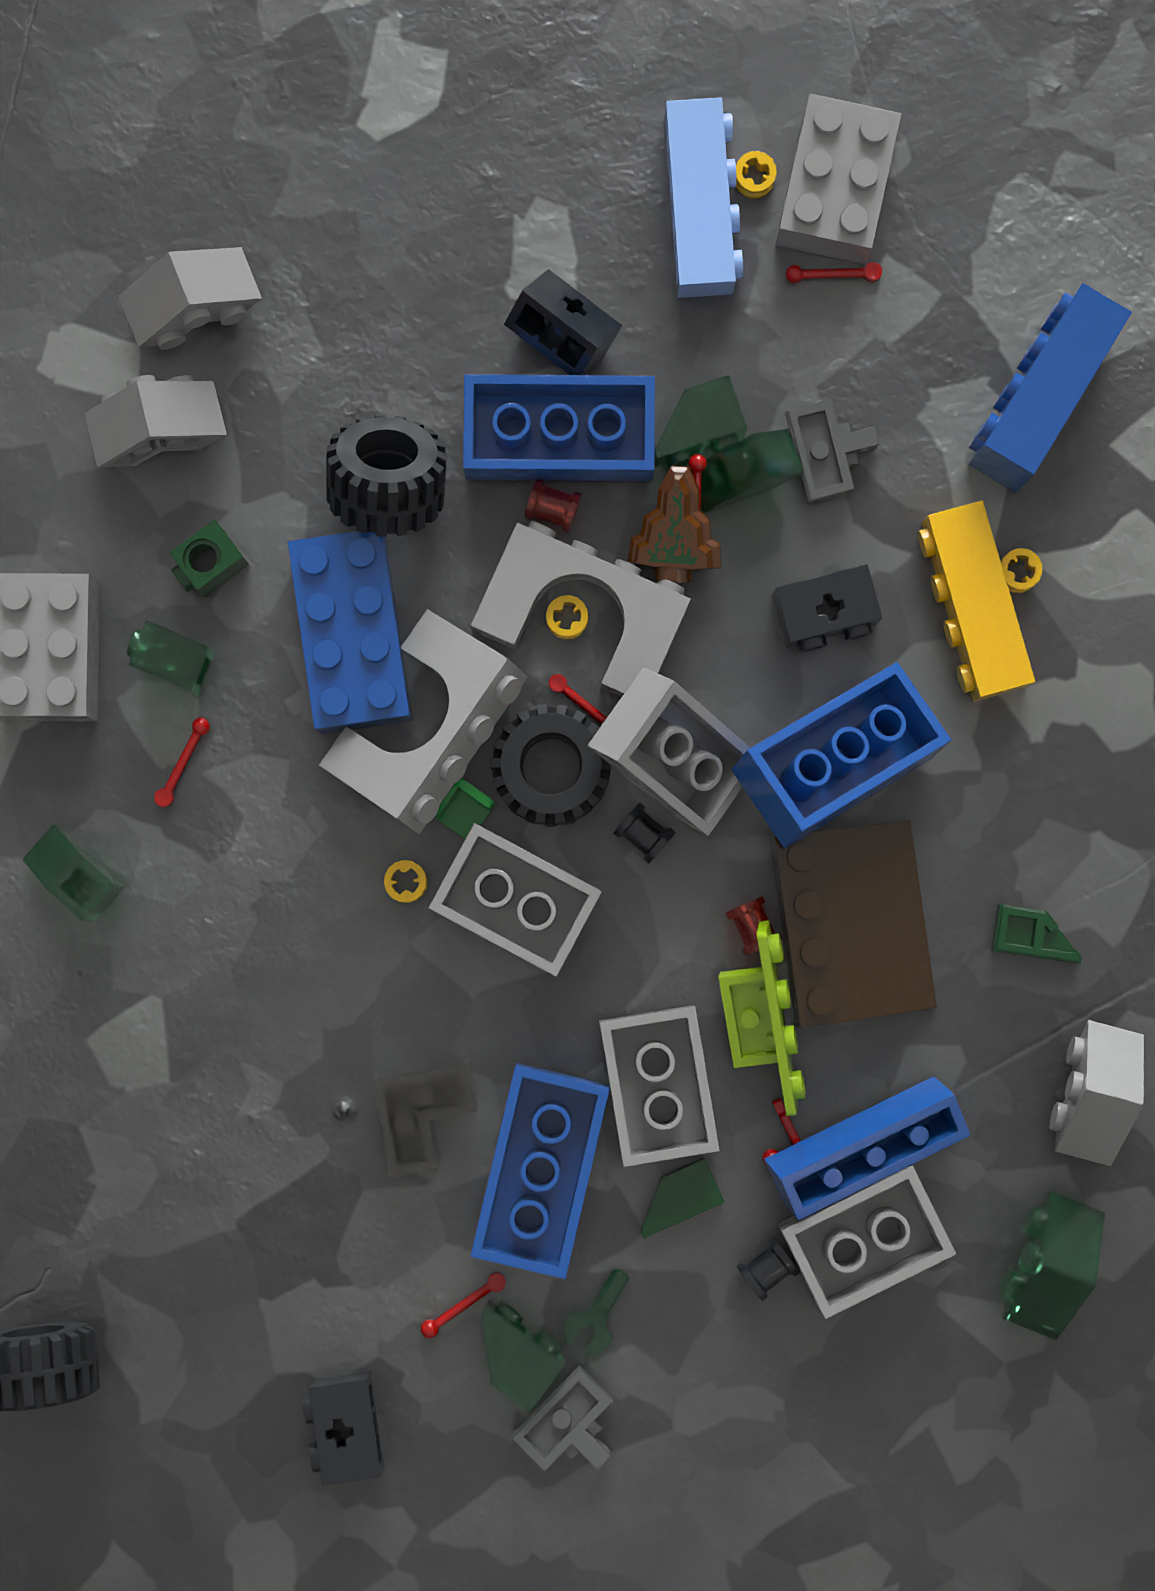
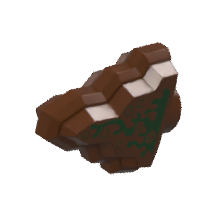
M671 466L658 488L657 507L644 516L641 533L631 538L627 561L655 567L654 578L659 581L666 579L676 583L693 581V570L721 569L722 567L721 543L712 538L711 520L699 510V489L689 466Z

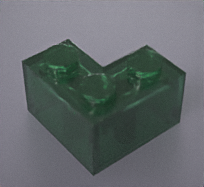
M1053 1191L1050 1192L1041 1207L1033 1206L1024 1227V1232L1030 1235L1029 1242L1022 1251L1017 1270L1013 1271L1010 1269L1001 1285L1000 1297L1005 1298L1002 1319L1053 1340L1059 1338L1096 1287L1105 1212Z

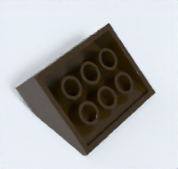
M910 820L813 831L785 849L776 836L771 838L770 846L795 1026L799 1028L937 1008Z

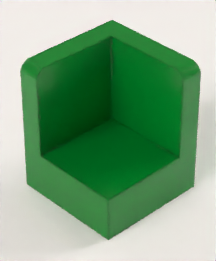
M461 778L458 782L454 783L440 803L434 818L463 839H466L473 824L481 826L497 804Z

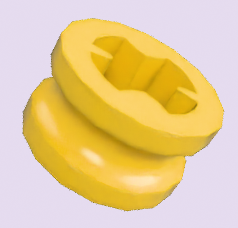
M750 151L744 154L736 165L737 191L750 199H760L766 196L772 190L777 175L773 159L760 151ZM749 166H755L758 172L766 171L767 175H763L761 184L755 185L752 178L744 179L743 175H747Z
M1026 548L1012 550L1000 560L1009 592L1023 593L1028 591L1039 582L1042 576L1040 558L1033 551ZM1017 559L1025 561L1024 569L1031 571V577L1025 576L1021 580L1022 583L1014 581L1015 573L1008 571V564L1013 566L1018 561Z
M562 595L555 598L549 604L546 612L547 626L557 638L568 640L580 636L588 623V611L585 604L579 598L571 595ZM566 605L575 607L573 614L579 612L581 615L580 622H572L571 629L568 630L560 628V620L555 623L553 619L554 614L562 613Z
M401 860L395 862L385 873L384 886L386 892L398 902L410 903L417 901L424 895L427 889L428 879L426 872L413 861ZM413 869L419 877L413 880L419 883L418 888L413 893L404 890L399 894L393 886L398 884V881H393V877L399 870L403 873H408Z

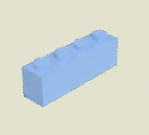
M722 97L666 101L664 121L677 298L733 294L736 279H743V257L741 250H733L732 233L740 232V216L738 204L730 205L729 188H736L735 159H727L726 143L733 142L732 114H723Z

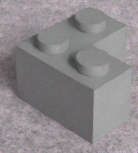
M242 247L168 252L118 296L138 347L158 345L161 350L172 349L186 341L185 335L193 328L203 326L208 322L220 321L222 325L226 326L242 321L248 316L247 310L262 299Z
M152 375L132 378L126 382V388L119 392L102 396L100 404L84 413L97 467L137 466L161 451L201 450L227 435L214 381H194L193 376L190 375L173 377L167 381H156Z
M1088 1020L1081 1036H1073L1070 1041L1066 1063L1072 1065V1072L1067 1080L1064 1102H1056L1053 1107L1049 1128L1056 1131L1055 1152L1111 1166L1144 1105V1035Z

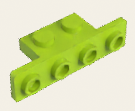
M769 920L760 921L757 930V940L762 967L720 972L719 984L733 1067L739 1068L778 1063L786 1115L793 1116L797 1115L798 1100L805 1099L806 1093L802 1070L794 1071L791 1054H798L795 1025H786L784 1009L791 1008L789 985L787 979L779 980L776 964L783 962L782 941L779 933H771Z

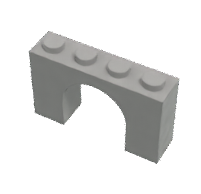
M530 521L527 527L517 522L471 624L472 631L516 651L534 608L545 593L562 583L571 581L588 582L601 587L613 597L620 608L624 624L623 635L602 680L601 689L622 698L643 667L659 674L691 600L683 595L685 589L666 579L658 580L657 584L640 576L642 572L640 568L626 561L616 559L613 565L597 558L599 551L583 542L573 540L570 546L554 539L556 532L540 523Z
M428 609L405 640L401 649L421 666L442 678L447 685L449 707L439 731L430 741L413 751L391 753L378 748L346 726L319 764L326 771L418 834L436 816L440 803L454 783L462 778L467 764L481 744L489 739L494 725L507 706L518 697L521 686L528 678L508 658Z

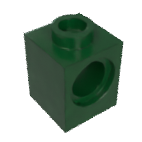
M215 519L169 552L178 564L171 571L187 592L195 588L204 598L249 565ZM204 551L216 552L217 562L213 569L208 572L196 571L195 560L199 554Z

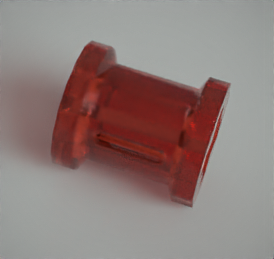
M537 478L529 497L524 518L532 520L536 517L560 525L563 532L569 533L579 508L582 493L575 491L573 494H569L545 486L544 480Z
M763 896L725 912L727 919L734 921L745 945L742 948L744 956L759 951L757 940L759 922L769 920L763 908L766 902ZM770 923L771 933L780 934V932H774L772 925Z

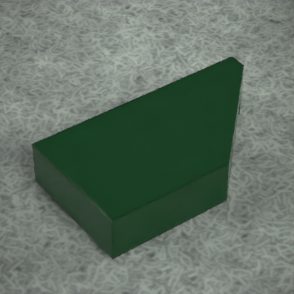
M1002 904L997 905L991 951L1081 964L1082 959L1081 955L1072 947L1047 911Z
M704 1157L660 1177L652 1203L641 1228L644 1239L725 1203Z

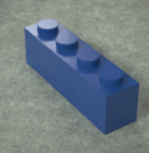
M933 1076L764 1160L781 1200L796 1219L800 1220L971 1135L954 1093Z

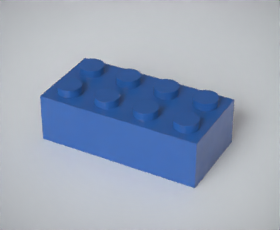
M1084 283L1080 285L1073 296L1064 292L1040 329L1047 333V335L1042 332L1039 333L1016 368L1024 374L1020 375L1016 372L995 402L993 409L1000 412L999 415L991 413L968 448L976 453L968 465L1017 493L1037 471L1132 312Z
M464 374L463 470L466 480L653 481L655 376Z
M354 531L288 541L314 729L320 734L343 731L346 726L354 730L413 721L404 654L401 649L402 640L387 537L376 536V533L373 532L364 534Z
M896 662L751 747L742 755L731 770L785 849L931 760L951 741V738L902 667Z
M516 1063L470 1257L566 1279L609 1094V1084Z

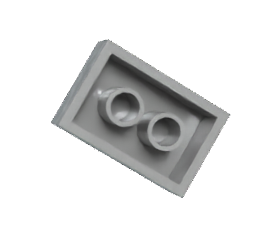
M809 94L775 246L862 265L866 264L874 242L902 113Z
M0 573V720L98 722L100 582L90 574Z
M644 667L587 745L673 817L709 836L743 788L731 768L750 749L744 741L675 681Z
M474 823L429 909L557 977L602 891Z
M690 1005L599 1020L623 1167L720 1151L696 1007Z
M912 1165L800 1220L792 1216L777 1223L808 1289L825 1319L956 1255Z

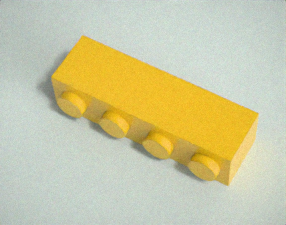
M983 500L928 515L921 523L923 530L918 531V541L923 556L925 558L931 557L936 573L931 576V586L936 601L938 603L944 602L949 620H945L943 623L949 646L951 648L957 647L962 665L957 666L956 670L962 691L964 693L970 692L972 702L1026 688L1035 683Z

